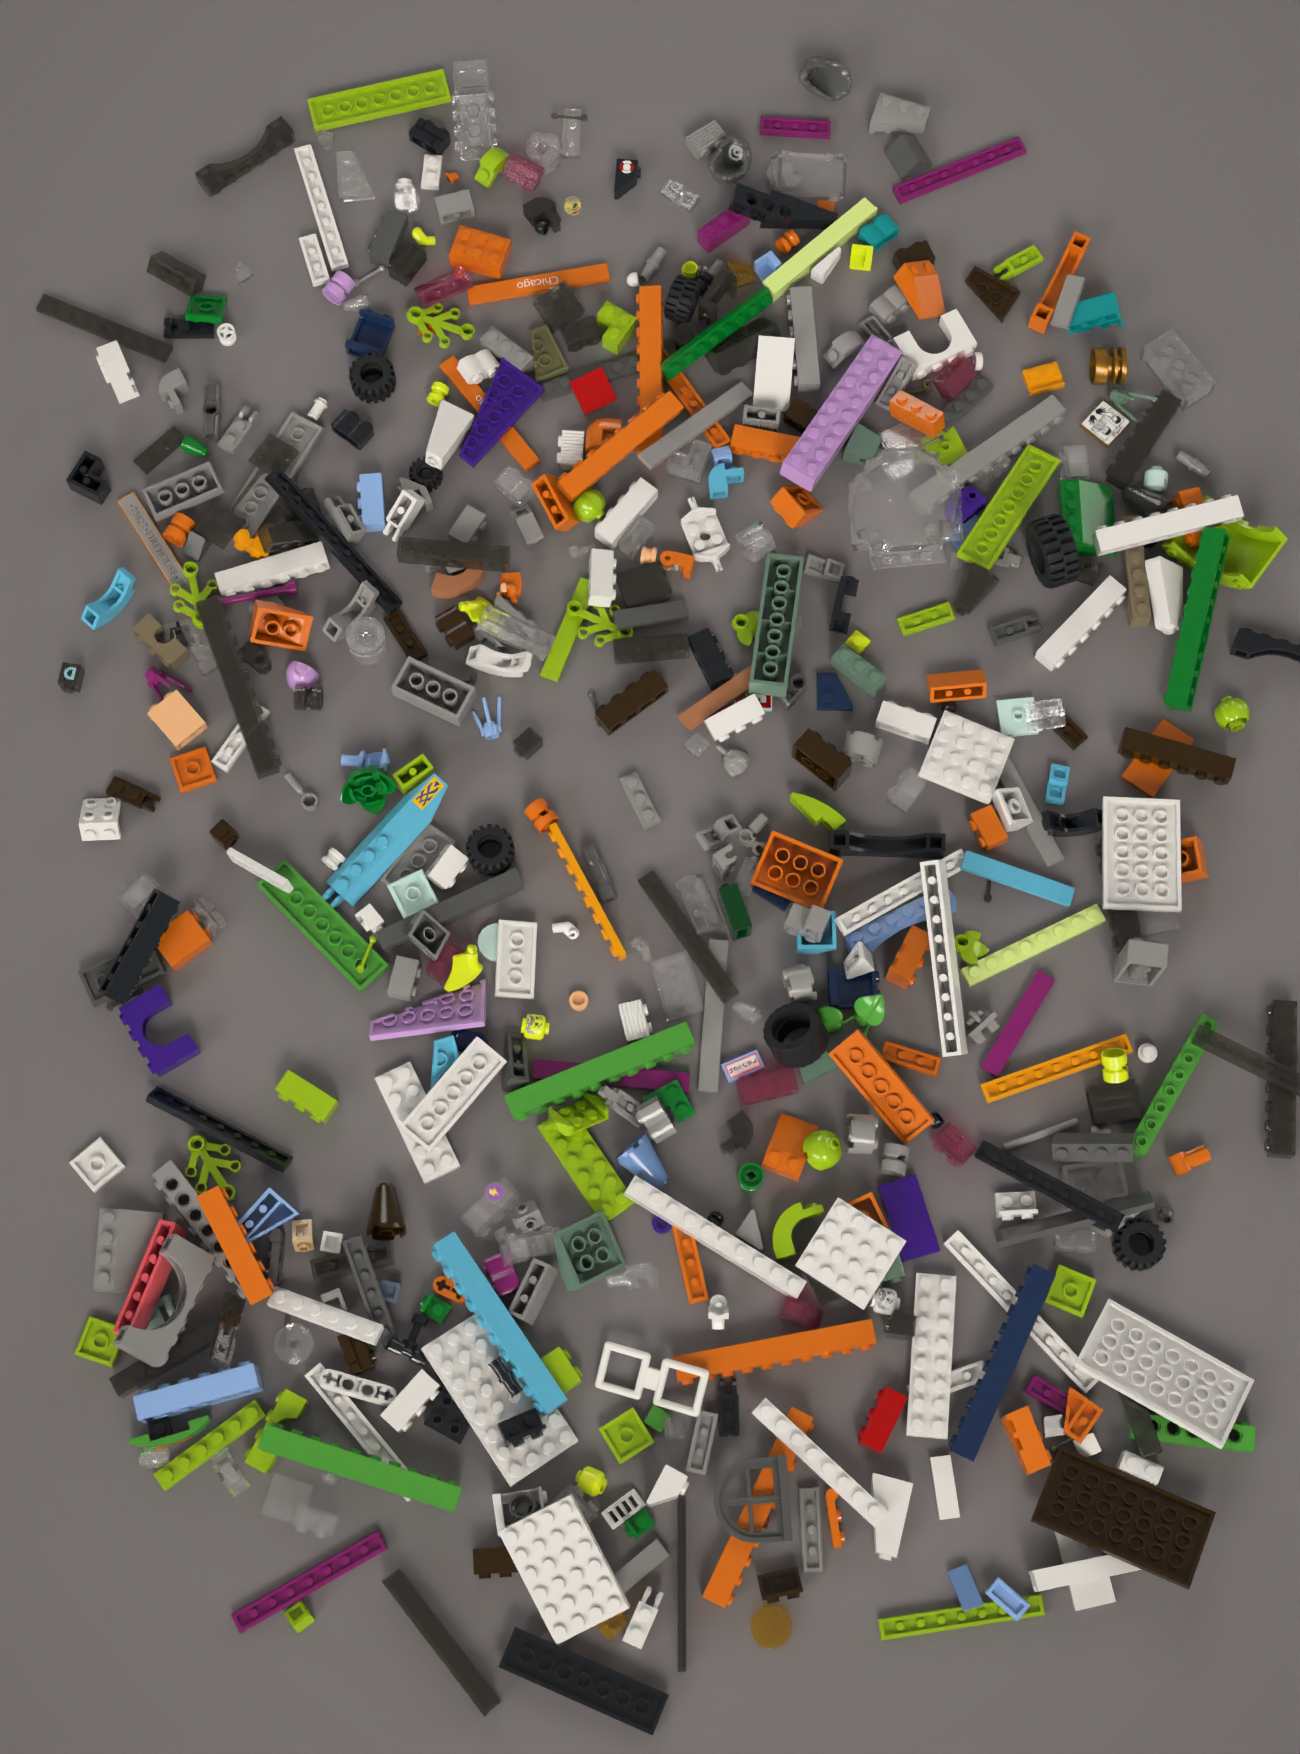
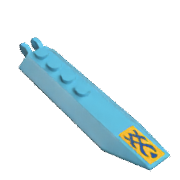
M434 773L405 795L327 879L326 883L331 888L323 894L322 898L327 901L337 892L340 895L330 904L333 909L337 908L344 899L354 907L431 823L448 785Z

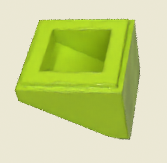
M301 1599L284 1612L291 1626L298 1633L315 1621Z

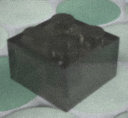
M566 280L536 298L533 303L552 334L581 317L585 312V309Z

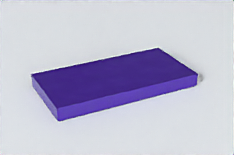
M916 1175L878 1185L891 1231L906 1240V1243L899 1252L901 1262L940 1252L941 1250Z

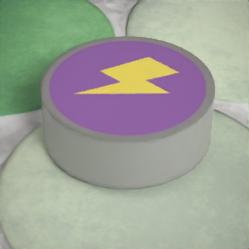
M497 1182L490 1183L485 1189L487 1200L491 1203L501 1202L505 1197L503 1185Z

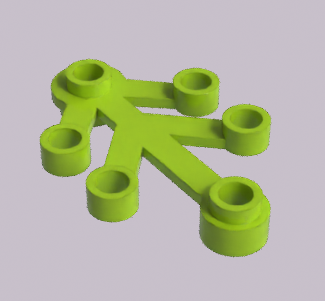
M435 302L432 306L424 309L414 306L407 311V320L417 325L422 333V341L425 343L432 341L433 333L428 331L424 323L431 325L439 338V346L443 349L449 347L450 339L444 334L442 329L460 334L464 340H470L474 336L475 328L471 324H463L460 327L445 322L449 319L454 321L459 319L460 310L457 308H452L450 311L441 314L443 305ZM434 313L438 316L430 317L427 315Z
M189 561L183 566V574L188 578L191 594L183 590L176 583L170 586L169 592L172 596H180L194 605L195 611L187 607L182 600H176L173 604V610L177 613L183 612L192 618V623L195 627L203 629L210 625V614L219 607L210 608L207 606L203 610L202 603L211 592L217 590L218 584L216 580H209L204 590L199 594L196 581L198 565L195 562ZM219 596L211 597V600L221 599Z
M569 601L566 611L570 616H580L595 623V625L578 629L577 636L580 639H586L588 635L606 629L612 631V633L604 636L601 634L597 635L594 640V644L597 647H603L606 642L616 639L628 642L633 638V628L617 630L616 625L610 622L604 607L592 606L594 609H597L599 614L597 616L582 609L579 601ZM616 604L611 605L609 615L613 617L612 609L621 610L620 607ZM575 608L576 612H573L570 609ZM580 631L586 632V635H582ZM597 639H601L603 642L599 643Z
M202 1135L192 1136L188 1141V1149L191 1151L188 1167L185 1169V1174L188 1178H195L197 1176L198 1170L196 1165L200 1155L203 1160V1166L199 1182L195 1186L196 1192L202 1194L208 1191L206 1184L209 1172H211L221 1189L225 1188L226 1192L228 1190L232 1191V1195L227 1201L234 1200L237 1195L236 1189L232 1185L227 1184L217 1167L230 1169L232 1172L238 1173L242 1169L241 1163L238 1160L228 1161L213 1158L207 1152H219L222 1156L227 1157L232 1152L231 1147L228 1144L209 1143ZM196 1142H201L200 1148H195ZM224 1147H228L227 1153H222ZM234 1163L239 1164V1167L236 1170L232 1169V1165ZM190 1169L195 1170L193 1175H188ZM200 1185L205 1186L202 1192L198 1191Z

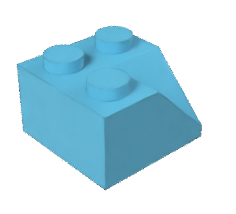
M831 911L828 925L820 943L809 942L804 936L799 934L796 936V954H819L837 949L836 922L834 921L836 919V911Z

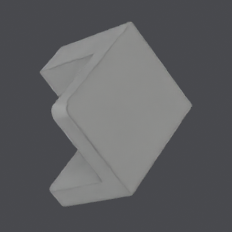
M340 1288L320 1295L324 1304L349 1312Z

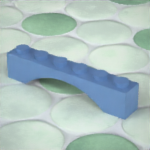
M949 889L952 914L957 911L956 898ZM924 896L844 936L849 953L857 942H862L873 953L878 946L895 933L913 924L926 921Z

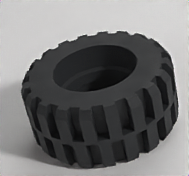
M1051 514L1032 520L1025 529L1026 546L1034 572L1042 585L1049 589L1075 582L1080 575V560L1076 542L1068 523L1058 514Z

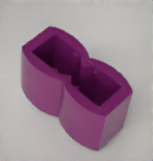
M506 1250L484 1260L486 1265L482 1266L486 1277L491 1276L493 1283L490 1285L496 1294L499 1295L500 1299L518 1291L521 1284Z

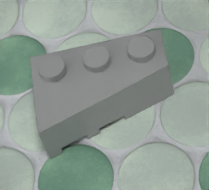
M880 93L870 121L869 134H874V132H885V134H891V132L924 134L931 107Z

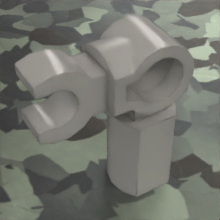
M759 813L747 826L748 829H742L738 835V842L747 848H751L753 855L757 858L760 854L756 851V848L760 847L764 850L766 845L763 842H757L753 835H757L769 823V819L762 813Z

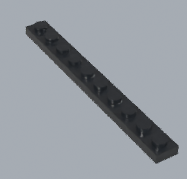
M281 468L267 475L265 478L267 483L360 584L367 580L380 592L375 601L388 615L401 607L403 602Z

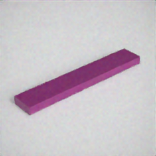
M1038 970L982 1064L981 1069L998 1078L1055 979Z

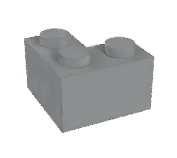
M793 903L784 929L791 935L797 936L799 934L804 936L809 942L820 943L828 925L831 911L816 905H812V908L808 909Z

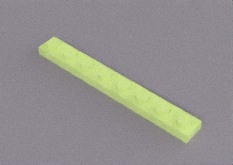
M1098 904L1092 905L978 960L975 965L970 964L961 968L960 971L968 986L971 987L1104 923L1106 919Z

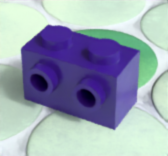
M971 485L968 489H962L955 500L951 499L947 502L944 516L958 529L985 508L987 499Z

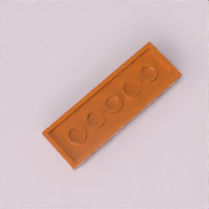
M857 1029L829 1053V1056L904 1145L935 1121L933 1116L860 1029Z

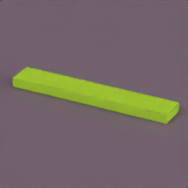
M581 577L571 600L579 601L582 609L588 611L590 606L588 605L589 580ZM575 608L570 609L571 611L576 612ZM566 611L540 673L541 677L558 683L584 618L570 616Z

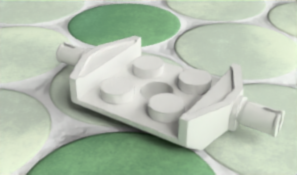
M690 497L687 501L691 511L681 519V526L692 554L695 556L696 561L711 562L716 572L722 571L723 567L720 563V558L728 552L730 544L726 540L716 515V509L698 507L695 497H692V500ZM706 533L710 536V539L705 541L700 536Z

